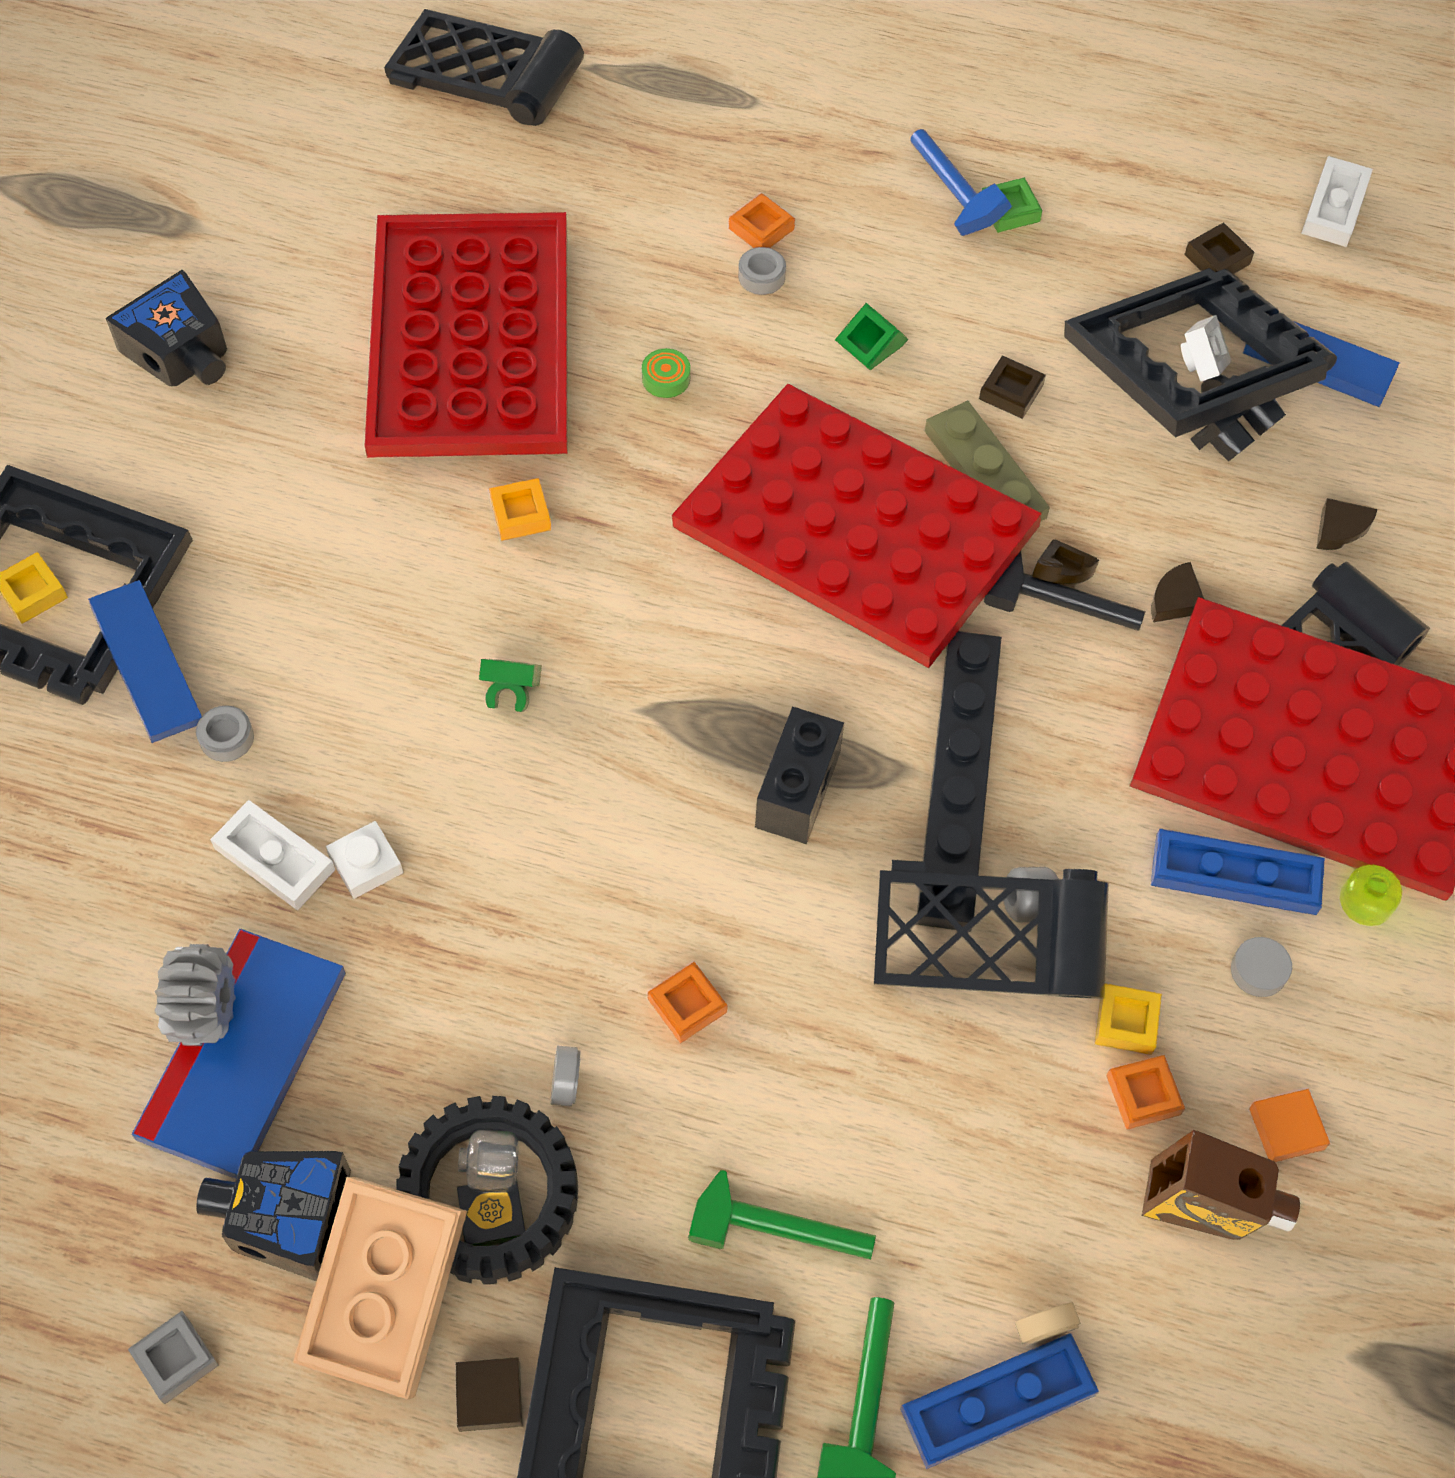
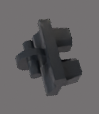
M1220 374L1219 376L1204 380L1201 385V393L1221 386L1224 381L1237 376L1233 375L1228 378ZM1273 399L1209 424L1190 440L1199 450L1210 442L1229 462L1255 441L1237 419L1243 415L1258 435L1261 436L1286 414L1278 402Z

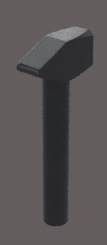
M1021 551L984 599V603L988 606L1013 612L1019 595L1024 594L1137 631L1140 630L1146 612L1026 574L1023 570Z

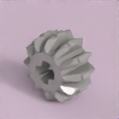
M190 944L189 947H176L165 955L163 967L158 971V988L154 992L157 995L155 1013L159 1016L158 1027L161 1033L166 1035L169 1042H181L184 1046H202L203 1043H216L219 1038H224L228 1032L229 1022L233 1018V1001L236 999L234 995L236 978L232 975L233 963L223 948L210 947L208 944Z

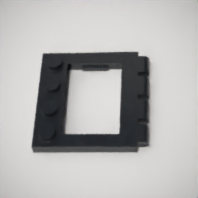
M1210 268L1066 320L1064 337L1175 438L1325 380L1327 371L1334 367L1337 361V356L1314 337H1309V334L1285 314L1279 313L1275 306L1256 291L1250 290L1246 283L1227 269L1214 272ZM1199 304L1212 316L1216 315L1219 322L1273 366L1268 368L1266 366L1260 367L1224 381L1221 386L1200 393L1195 388L1181 386L1177 382V372L1165 362H1155L1150 359L1147 346L1137 338L1125 337L1121 332Z
M7 465L0 475V539L9 525L12 524L135 569L136 572L128 584L140 580L152 608H154L193 541L188 529L19 468ZM0 624V673L6 677L38 689L44 688L47 684V692L84 705L89 700L93 691L104 694L118 670L101 631L85 656Z
M554 1267L517 1478H583L609 1314L640 1318L642 1321L698 1330L703 1328L731 1333L712 1478H777L781 1441L774 1438L757 1436L758 1427L772 1430L783 1429L789 1377L765 1370L766 1364L790 1366L796 1321L792 1318L773 1315L774 1302Z

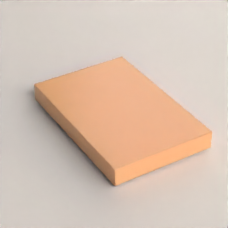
M347 1177L293 1363L405 1399L414 1398L467 1211L359 1178Z

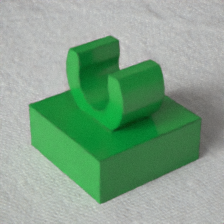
M481 659L479 680L495 682L486 692L485 700L487 707L498 708L499 694L504 689H510L516 695L515 711L524 712L529 704V693L525 686H540L542 665L498 659Z

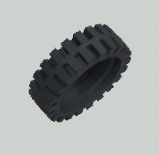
M492 1095L491 1102H483L481 1096L467 1098L468 1105L458 1108L455 1102L444 1107L445 1115L437 1119L433 1114L423 1123L424 1131L422 1134L414 1133L408 1142V1154H402L400 1160V1177L396 1179V1190L429 1199L430 1181L439 1161L456 1144L475 1136L502 1134L523 1142L540 1158L547 1175V1198L538 1219L521 1236L500 1245L473 1246L459 1240L450 1271L459 1281L471 1284L473 1279L481 1280L483 1285L497 1284V1279L505 1277L510 1282L522 1278L521 1272L529 1268L533 1272L544 1265V1258L549 1253L553 1256L562 1246L563 1236L569 1234L578 1203L576 1166L564 1135L557 1126L554 1128L551 1125L549 1117L540 1110L534 1113L531 1111L529 1104L520 1100H516L515 1104H509L504 1096Z

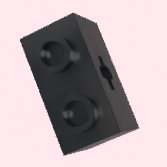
M792 706L757 797L755 828L807 844L840 755L844 722Z

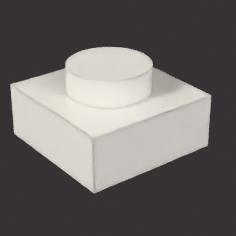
M376 821L326 846L330 859L353 899L403 874L400 861Z

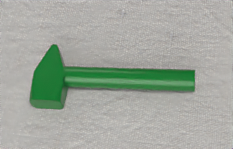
M725 1170L718 1172L698 1198L688 1235V1240L693 1243L724 1249L728 1229L731 1224L870 1260L876 1235L732 1200L728 1176Z
M880 1297L870 1298L848 1446L829 1443L822 1444L817 1478H896V1473L872 1457L895 1304L892 1300Z

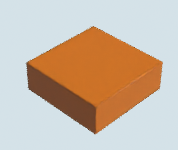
M763 193L729 217V229L753 248H771L792 232L795 227V218Z
M695 961L648 991L649 1002L680 1044L727 1013L728 1005Z
M1165 1055L1112 1068L1106 1075L1126 1130L1180 1116L1185 1110Z
M1309 1088L1255 1101L1249 1108L1266 1155L1272 1161L1278 1162L1323 1151L1330 1145Z

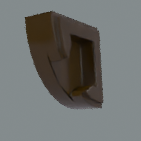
M1327 498L1322 508L1316 549L1337 550L1342 548L1344 544L1363 537L1370 529L1377 514V509Z
M1053 539L1038 559L1032 576L1052 583H1081L1094 575L1100 560Z
M1191 562L1174 567L1160 580L1151 605L1153 623L1189 617L1193 612L1198 597L1204 599Z

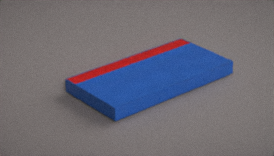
M240 928L226 953L233 963L232 975L236 978L234 984L236 999L233 1001V1018L229 1022L228 1032L224 1038H219L216 1043H203L202 1046H184L181 1042L178 1044L131 1134L138 1142L234 1179L237 1178L243 1155L250 1151H259L346 974L342 965Z

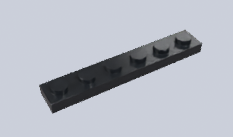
M958 631L946 647L923 861L926 862V873L977 876L979 874L1002 639L999 636ZM926 886L935 897L947 888L942 886ZM957 887L941 904L964 927L974 918L977 893L972 888ZM920 890L917 913L930 903ZM936 908L916 924L955 930Z

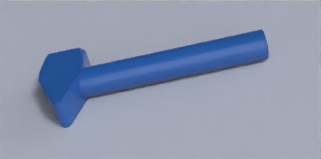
M919 129L912 134L910 141L964 207L954 223L961 236L990 227L1012 207L1009 200L995 183L976 193L924 129Z

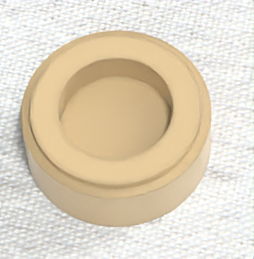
M1073 1302L1044 1310L1015 1322L1021 1342L1026 1344V1346L1078 1329V1325L1081 1324Z

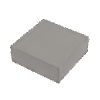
M183 1311L176 1314L128 1349L154 1392L164 1404L219 1366Z

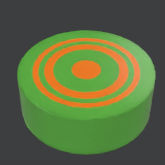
M664 348L651 352L642 362L643 386L649 393L661 398H672L682 394L690 384L689 360L684 354L674 349Z

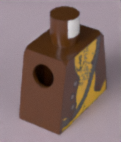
M1192 1130L1151 1159L1141 1216L1227 1239L1240 1240L1265 1225L1285 1231L1292 1230L1299 1216L1300 1199L1296 1195L1276 1189L1279 1168L1275 1161L1205 1133Z

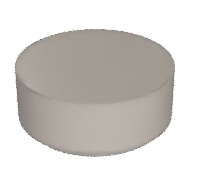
M757 247L748 250L742 255L739 260L738 278L744 289L754 294L766 295L776 292L783 286L786 275V262L779 252L771 248Z
M225 705L207 711L200 718L196 727V736L202 751L209 758L220 762L236 760L248 752L253 744L254 731L245 712L237 707Z
M1254 937L1246 940L1240 945L1231 962V974L1235 983L1243 991L1256 997H1268L1278 993L1284 987L1292 972V961L1287 950L1277 941L1266 937Z
M559 1045L556 1047L551 1105L572 1106V1104H575L580 1067V1051L578 1047Z

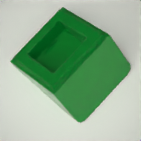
M868 303L863 305L835 339L836 342L869 370H872L891 356L909 340Z

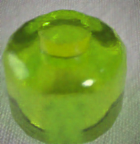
M1374 864L1363 865L1351 873L1341 888L1339 899L1342 909L1349 918L1358 924L1375 926L1389 920L1401 903L1403 890L1400 881L1393 872L1385 867Z

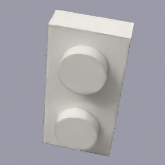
M1328 156L1301 234L1347 247L1373 169Z
M1216 315L1198 321L1184 334L1187 342L1181 344L1182 355L1190 372L1197 370L1200 382L1219 376L1230 364L1231 358Z
M250 800L210 839L216 851L297 911L335 871L331 859Z

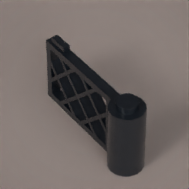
M424 9L384 69L392 85L412 90L416 86H421L508 109L510 115L517 122L524 125L537 126L544 122L583 61L584 51L575 37L562 30L553 29L548 31L544 37H539ZM431 27L448 31L446 34L428 40L424 38ZM476 38L488 42L467 50L462 45V43ZM455 46L458 53L437 60L432 55L434 52ZM514 48L525 50L523 54L506 60L502 55V52ZM426 56L428 63L413 68L405 66L407 61ZM495 56L497 63L474 69L472 62ZM465 65L468 71L453 78L442 75V72ZM503 75L506 78L500 89L482 85V82Z
M1345 562L1339 567L1333 563L1329 564L1312 584V588L1317 592L1281 625L1302 632V624L1314 615L1330 628L1331 641L1328 642L1397 666L1418 647L1430 630L1429 626L1349 562Z
M892 860L891 871L880 870L874 985L1104 999L1109 883L1097 881L1098 871L1088 869H1064L1063 879L1049 880L926 873V862ZM891 884L916 885L930 903L905 924L890 907ZM926 886H942L947 888L935 897ZM957 887L972 888L987 904L964 927L941 904ZM983 889L1004 891L992 900ZM1014 891L1039 892L1038 915L1021 931L998 907ZM936 908L957 933L932 954L910 929ZM993 911L1015 936L992 957H989L968 932ZM890 916L901 929L888 939ZM1037 925V945L1035 947L1025 935ZM905 934L927 957V960L911 974L886 973L887 951ZM961 938L985 962L968 978L953 977L937 960ZM1020 941L1036 958L1035 982L1011 981L995 962ZM933 964L944 977L921 974ZM990 967L1000 980L977 978Z

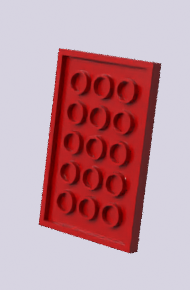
M566 212L377 215L364 443L367 458L568 454Z
M787 383L672 514L673 528L921 665L930 668L1039 528L1042 513Z
M1198 597L1130 787L1447 901L1452 896L1455 888V685Z

